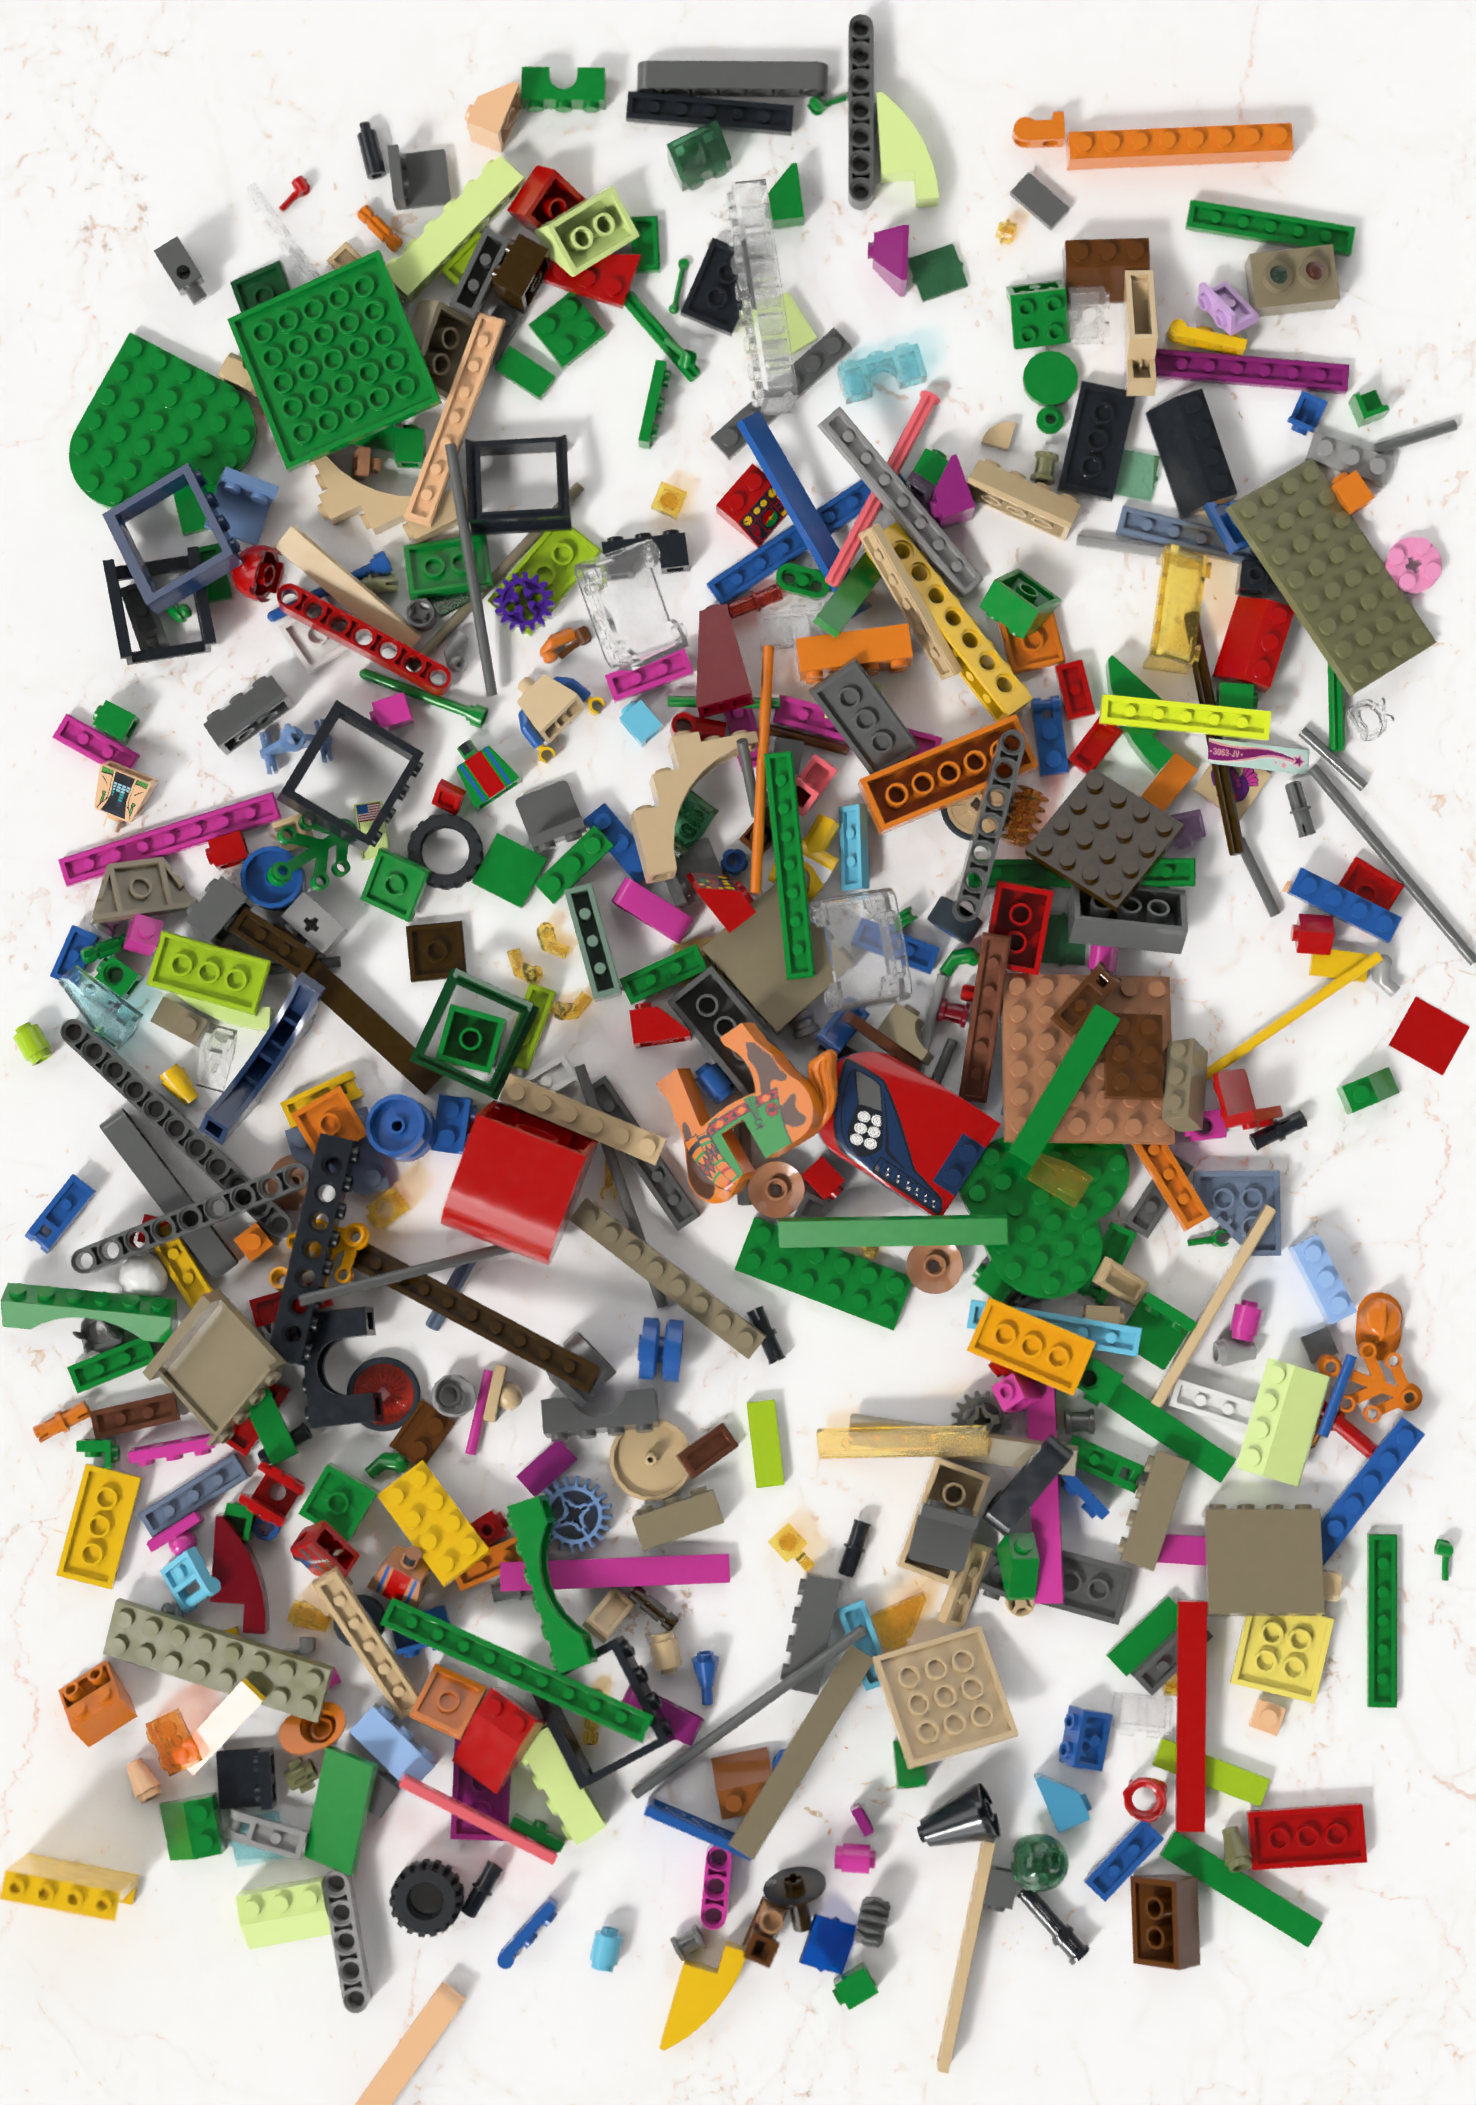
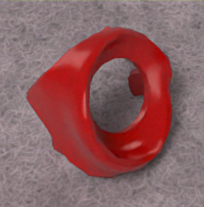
M1138 1777L1134 1781L1129 1779L1128 1786L1122 1793L1126 1811L1137 1820L1156 1822L1167 1806V1785L1161 1780L1150 1777ZM1141 1787L1151 1789L1156 1796V1802L1149 1810H1140L1133 1804L1132 1796Z

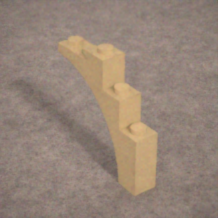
M327 456L309 463V466L315 464L319 471L315 478L321 490L328 489L318 495L322 503L317 505L324 521L330 518L333 526L364 511L359 516L366 530L372 528L377 536L406 521L407 523L402 525L409 540L415 538L417 543L426 542L458 526L452 489L444 492L432 528L405 520L404 515L411 496H398L380 492L358 483L342 472ZM463 485L466 508L468 513L467 491Z
M689 730L675 733L670 738L668 749L674 769L671 770L670 767L661 768L651 775L649 786L655 807L649 804L639 806L635 809L636 811L632 812L630 818L646 884L675 877L677 871L674 853L675 824L685 798L699 780L711 770L739 756L736 743L738 739L746 738L750 752L755 751L758 744L756 731L747 732V730H739L733 732L731 736L720 738V736L714 735L705 738L701 742L698 731L690 733Z

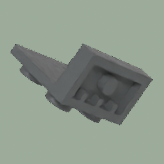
M398 144L387 145L392 195L396 211L446 205L451 200L447 159L444 149L401 154Z

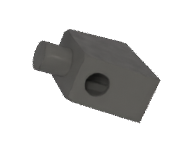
M178 236L153 250L181 296L187 294L193 305L201 303L208 297L201 286L205 281ZM189 272L190 276L187 279H181V274Z

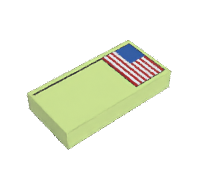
M382 800L354 804L358 830L365 834L368 832L383 806ZM383 822L379 829L383 835L375 847L370 845L365 853L361 851L362 861L375 859L379 848L384 847L390 850L385 822Z

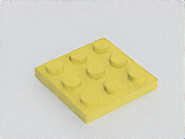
M1322 1615L1244 1616L1230 1683L1315 1704L1334 1619Z

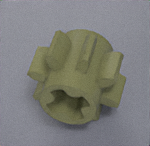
M299 1756L287 1763L289 1769L283 1773L292 1791L299 1788L301 1794L316 1786L314 1780L319 1778V1774L310 1758L303 1761L302 1756Z

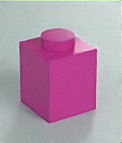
M404 692L371 703L374 710L369 712L371 721L389 732L415 723Z
M136 913L129 923L123 949L150 957L157 948L164 921Z

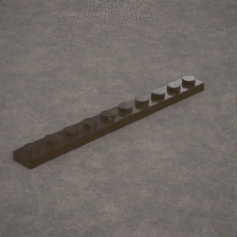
M369 1243L365 1248L357 1251L352 1268L369 1277L410 1267V1265ZM427 1274L386 1284L389 1288L589 1395L603 1371L596 1364Z

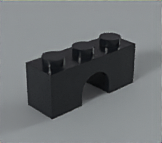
M671 529L663 531V535L652 536L651 533H639L635 535V538L624 539L623 536L607 538L606 542H601L606 581L634 578V562L639 556L644 554L653 555L659 560L662 574L689 571L685 532L679 533V530Z

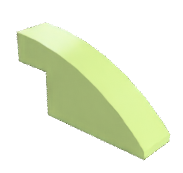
M876 92L875 104L881 183L914 181L916 208L938 206L939 191L937 177L923 139L906 114L883 92Z
M176 994L194 1008L233 1026L256 1031H267L274 1020V1009L271 1007H259L257 1016Z

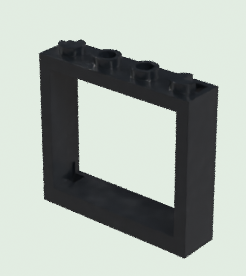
M336 700L276 800L365 853L370 845L375 847L382 837L383 833L379 829L383 822L389 824L397 810L393 808L396 800L402 801L409 791L410 786L406 783L410 776L416 778L424 763L420 762V759L424 752ZM338 718L409 760L366 834L295 792Z
M623 1635L596 1648L597 1658L613 1650L642 1710L654 1716L651 1727L657 1737L656 1740L593 1772L561 1707L532 1694L580 1790L676 1739L674 1736L675 1732L671 1727L673 1723L668 1717L665 1718L660 1708L662 1703L658 1694L655 1691L652 1692L647 1683L649 1678L646 1670L642 1665H638L634 1657L635 1649L633 1646H630L628 1640H625ZM576 1668V1669H573V1670H570V1671H566V1672H563V1673H560V1674L566 1676V1675H568L569 1673H571V1672H573V1671H575V1670H577V1669H579V1668Z

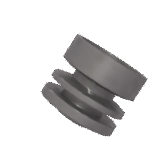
M577 1330L562 1343L567 1350L603 1369L597 1380L603 1386L617 1373L613 1366ZM546 1372L549 1380L567 1398L577 1402L580 1406L587 1402L585 1397L579 1392L580 1389ZM594 1389L590 1393L591 1396L595 1395Z

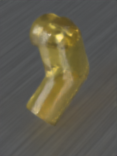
M542 922L536 931L541 949L566 960L570 947L557 942L552 923Z
M520 948L507 951L515 977L528 983H535L536 980H540L543 977V970L540 966H532L524 962Z

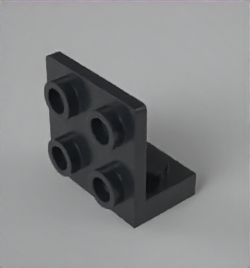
M274 1747L219 1750L216 1752L219 1808L231 1809L261 1806V1810H273L277 1805Z

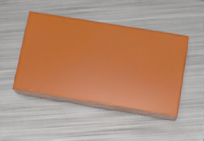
M1175 753L1141 795V798L1165 812L1198 769L1178 753Z

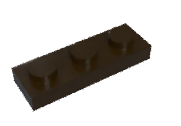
M244 907L230 929L231 933L298 976L301 972L306 973L318 954L247 907Z

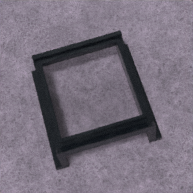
M566 435L561 437L486 441L465 439L468 520L471 536L572 531L568 479V439ZM556 452L558 508L483 512L480 456Z
M198 546L187 547L186 556L144 562L151 576L190 571L202 564ZM114 559L103 560L120 658L126 659L127 665L211 652V645L217 644L206 586L193 593L202 641L132 652L119 581L130 580L133 577L127 565L115 566Z

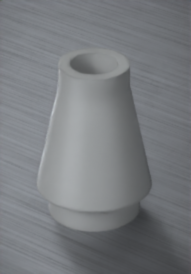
M1221 1338L1220 1341L1213 1343V1360L1215 1364H1221L1222 1367L1255 1360L1257 1348L1255 1343Z

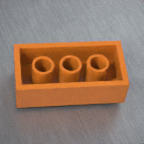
M908 623L840 632L837 638L830 634L796 638L795 644L799 681H806V685H816L854 657H856L869 677L879 675L878 671L889 670L890 674L903 673L906 671V668L911 667L913 659Z

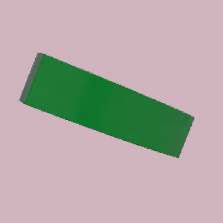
M1113 655L1109 657L1105 664L1109 695L1163 700ZM1119 726L1130 747L1155 775L1174 755L1154 737L1158 730Z

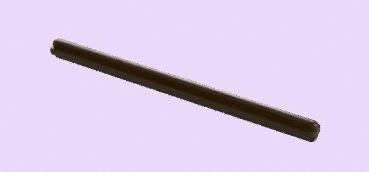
M1196 611L1183 614L1182 619L1199 704L1216 706L1199 616ZM1206 735L1208 746L1209 738L1223 740L1222 736ZM1211 764L1230 856L1241 855L1245 852L1229 767Z

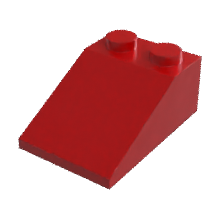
M491 1687L475 1711L452 1762L495 1794H499L547 1721L502 1688Z

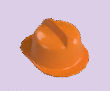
M1383 1292L1369 1294L1360 1302L1357 1311L1356 1345L1358 1347L1364 1341L1374 1344L1377 1349L1375 1355L1377 1361L1383 1360L1388 1352H1396L1401 1341L1402 1308L1398 1301L1390 1294ZM1368 1345L1363 1348V1354L1369 1355L1371 1347Z
M325 1702L322 1716L318 1723L290 1715L280 1726L278 1733L279 1742L291 1754L303 1755L319 1749L324 1750L326 1747L336 1744L343 1733L346 1724L345 1713L337 1704Z

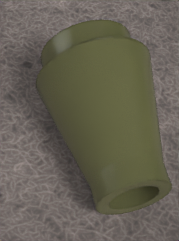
M1231 1826L1223 1829L1225 1865L1229 1866L1230 1872H1241L1252 1867L1251 1860L1253 1856L1243 1840L1239 1828Z

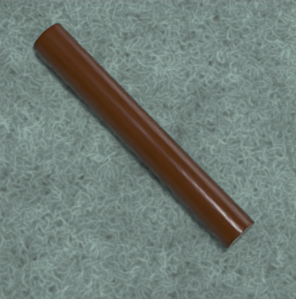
M770 724L769 736L803 741L804 745L847 756L848 744Z

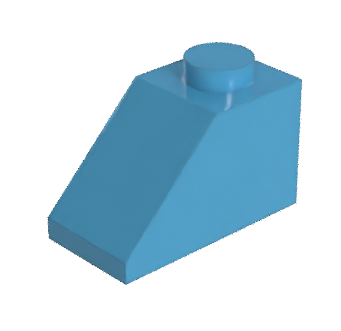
M1037 1773L1033 1775L1058 1833L1090 1820L1087 1811L1092 1810V1807L1085 1793L1080 1795L1075 1787L1043 1774Z

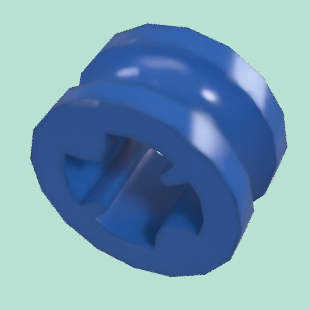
M257 1518L253 1526L254 1534L257 1538L268 1541L279 1534L281 1527L274 1524V1530L270 1531L268 1536L264 1535V1530L260 1531V1525L264 1524L265 1520Z

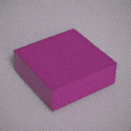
M861 1803L850 1807V1811L864 1837L872 1834L874 1831L873 1825Z

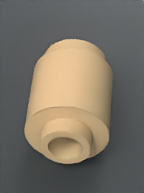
M673 1631L651 1635L652 1642L649 1645L654 1671H661V1675L678 1672L677 1667L683 1664L678 1639L674 1637Z

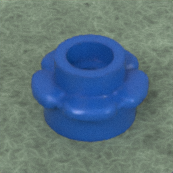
M728 849L723 853L720 865L722 870L727 871L730 876H738L747 869L748 860L745 858L746 854L742 850ZM732 860H736L737 864L733 865L731 863Z

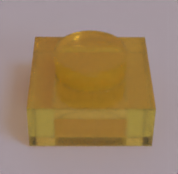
M662 481L652 502L651 509L677 520L688 492Z

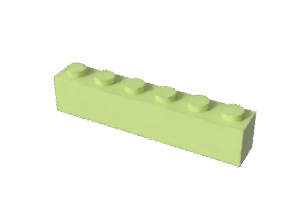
M501 155L495 161L493 159L488 161L482 169L483 173L476 180L471 179L464 186L463 193L456 200L453 198L445 205L442 215L437 220L435 218L430 220L424 228L425 232L418 239L413 238L405 246V252L398 259L395 257L387 264L397 292L410 304L441 274L440 270L478 231L482 232L511 203L524 185V177Z

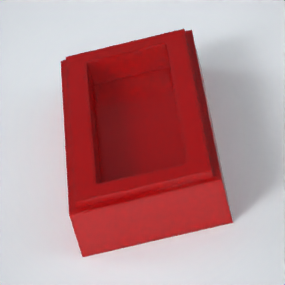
M1100 716L1067 759L1069 763L1085 775L1098 766L1123 732L1116 725L1099 724Z

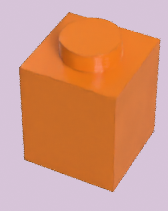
M1357 470L1349 475L1345 471L1332 480L1333 485L1330 489L1334 491L1337 500L1349 515H1354L1368 506L1375 498Z
M258 1222L233 1239L248 1260L254 1263L278 1246L271 1235Z

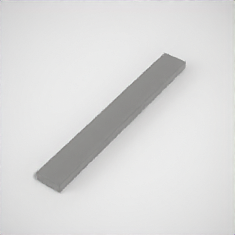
M840 406L817 425L961 599L984 580Z

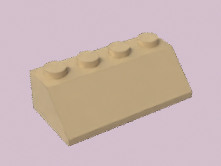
M978 459L967 480L974 501L1058 539L1066 540L1081 507L1080 504L1076 503V498L1065 493L1058 495L1052 492L1051 487L1044 483L1036 482L1034 484L1025 480L1026 476L1014 470L1007 472L1001 469L1000 464L993 460L985 459L983 461Z

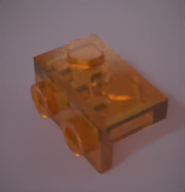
M179 1708L145 1724L147 1738L152 1745H155L159 1753V1764L164 1771H167L169 1777L203 1760Z

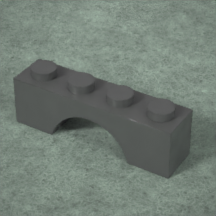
M655 1388L626 1391L621 1404L613 1412L597 1417L580 1412L575 1407L573 1401L567 1397L541 1400L543 1434L546 1438H551L552 1442L567 1441L568 1436L579 1435L580 1439H591L597 1437L596 1433L608 1432V1436H620L625 1434V1430L636 1429V1433L653 1432L654 1427H660L658 1395Z

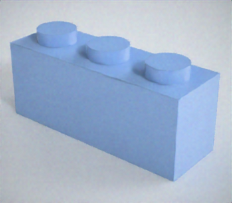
M1312 1235L1288 1247L1326 1324H1334L1357 1312L1319 1235Z
M375 1703L349 1732L398 1781L402 1773L422 1781L437 1764L434 1760L435 1754L426 1745L420 1747L413 1740L415 1738L414 1733L407 1726L402 1725L400 1727L393 1720L395 1715L389 1708L383 1704L380 1707Z

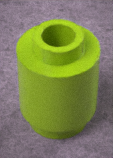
M27 1022L15 1029L17 1034L13 1036V1039L25 1060L30 1061L32 1066L38 1065L52 1056L51 1046L38 1024L31 1025L30 1022Z

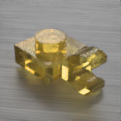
M789 1522L768 1541L786 1563L794 1558L806 1572L815 1565L811 1558L802 1550L808 1543Z

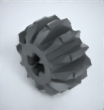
M868 1896L862 1900L854 1935L857 1943L877 1948L882 1945L891 1908L888 1901Z

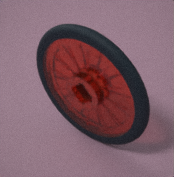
M391 1357L370 1359L353 1372L347 1385L346 1395L379 1392L382 1387L385 1388L390 1395L385 1401H382L384 1421L360 1424L374 1431L386 1432L396 1430L402 1427L406 1420L412 1416L417 1404L420 1402L421 1391L419 1381L412 1369L398 1359Z

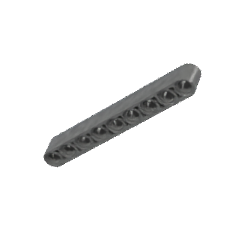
M302 1163L287 1165L82 1247L73 1253L71 1266L76 1272L81 1274L95 1273L305 1189L308 1185L311 1168ZM297 1168H301L305 1173V1179L300 1184H296L292 1179V1173ZM270 1179H275L278 1183V1190L273 1195L266 1191V1183ZM244 1189L250 1191L252 1195L251 1202L248 1205H243L239 1199V1195ZM217 1200H221L225 1204V1211L220 1216H217L213 1211V1204ZM192 1210L199 1217L198 1223L193 1227L187 1223L186 1219L187 1214ZM165 1221H168L172 1226V1232L168 1237H164L160 1232V1226ZM138 1232L143 1233L146 1239L145 1244L141 1248L137 1247L134 1243V1236ZM112 1242L116 1243L119 1247V1253L115 1258L110 1257L107 1252L108 1246ZM85 1253L90 1254L92 1257V1265L88 1269L84 1268L81 1264V1258Z

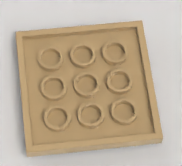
M981 1625L872 1658L908 1770L1012 1739L1019 1735Z

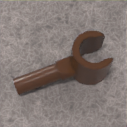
M581 626L574 630L577 640L573 641L558 654L561 659H564L579 646H584L591 642L592 635L588 627Z

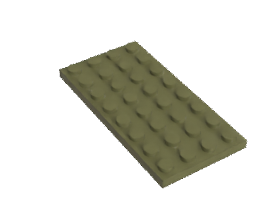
M1310 458L1232 503L1225 510L1351 697L1437 642L1401 588L1397 586L1387 571L1385 564L1352 515H1349L1343 509L1334 491L1330 489L1331 484L1317 463Z

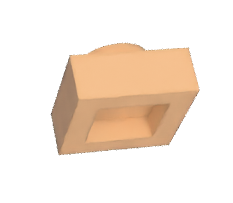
M1257 1698L1248 1725L1277 1736L1286 1708Z

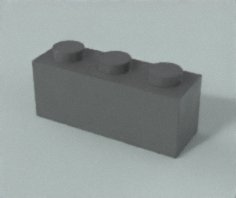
M484 228L449 303L451 308L476 321L478 313L482 312L493 288L492 272L496 265H502L506 258L504 253L510 239Z

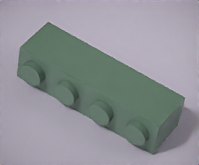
M592 883L564 890L594 1001L598 1002L622 995Z

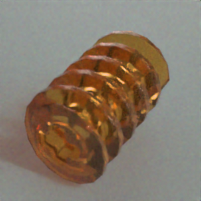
M1017 785L1022 792H1015L1013 796L1018 802L1011 803L1010 809L1015 813H1007L1006 819L1010 823L1004 824L1003 830L1007 834H1001L1000 840L1010 845L1024 848L1025 845H1029L1032 841L1028 835L1038 834V831L1032 827V824L1042 823V820L1036 816V813L1046 812L1040 806V803H1049V799L1040 791L1024 785Z

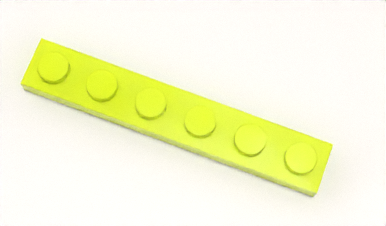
M1103 694L1101 697L1099 724L1267 741L1269 740L1271 711Z

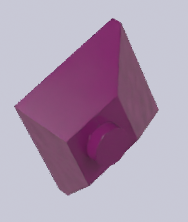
M901 225L874 232L873 242H868L867 259H873L872 269L899 297L905 296L907 283L909 225Z

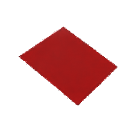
M1415 997L1392 1037L1389 1046L1443 1076L1470 1027L1420 998Z

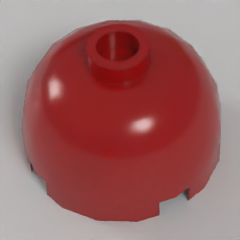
M267 545L246 547L239 553L244 564L231 571L236 589L245 597L261 603L268 602L271 599L267 597L270 593L276 594L282 581L284 563L279 562L278 555L282 556V554L276 548Z

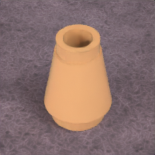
M142 1758L126 1765L135 1799L138 1798L141 1804L154 1799L162 1793L159 1788L161 1784L143 1762Z

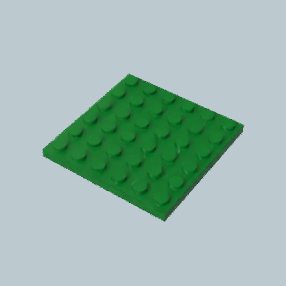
M379 250L227 319L285 467L289 472L442 404L383 255Z

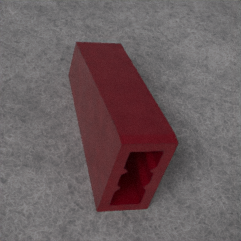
M713 604L706 607L705 610L699 611L696 705L700 719L754 704L751 687L727 604Z

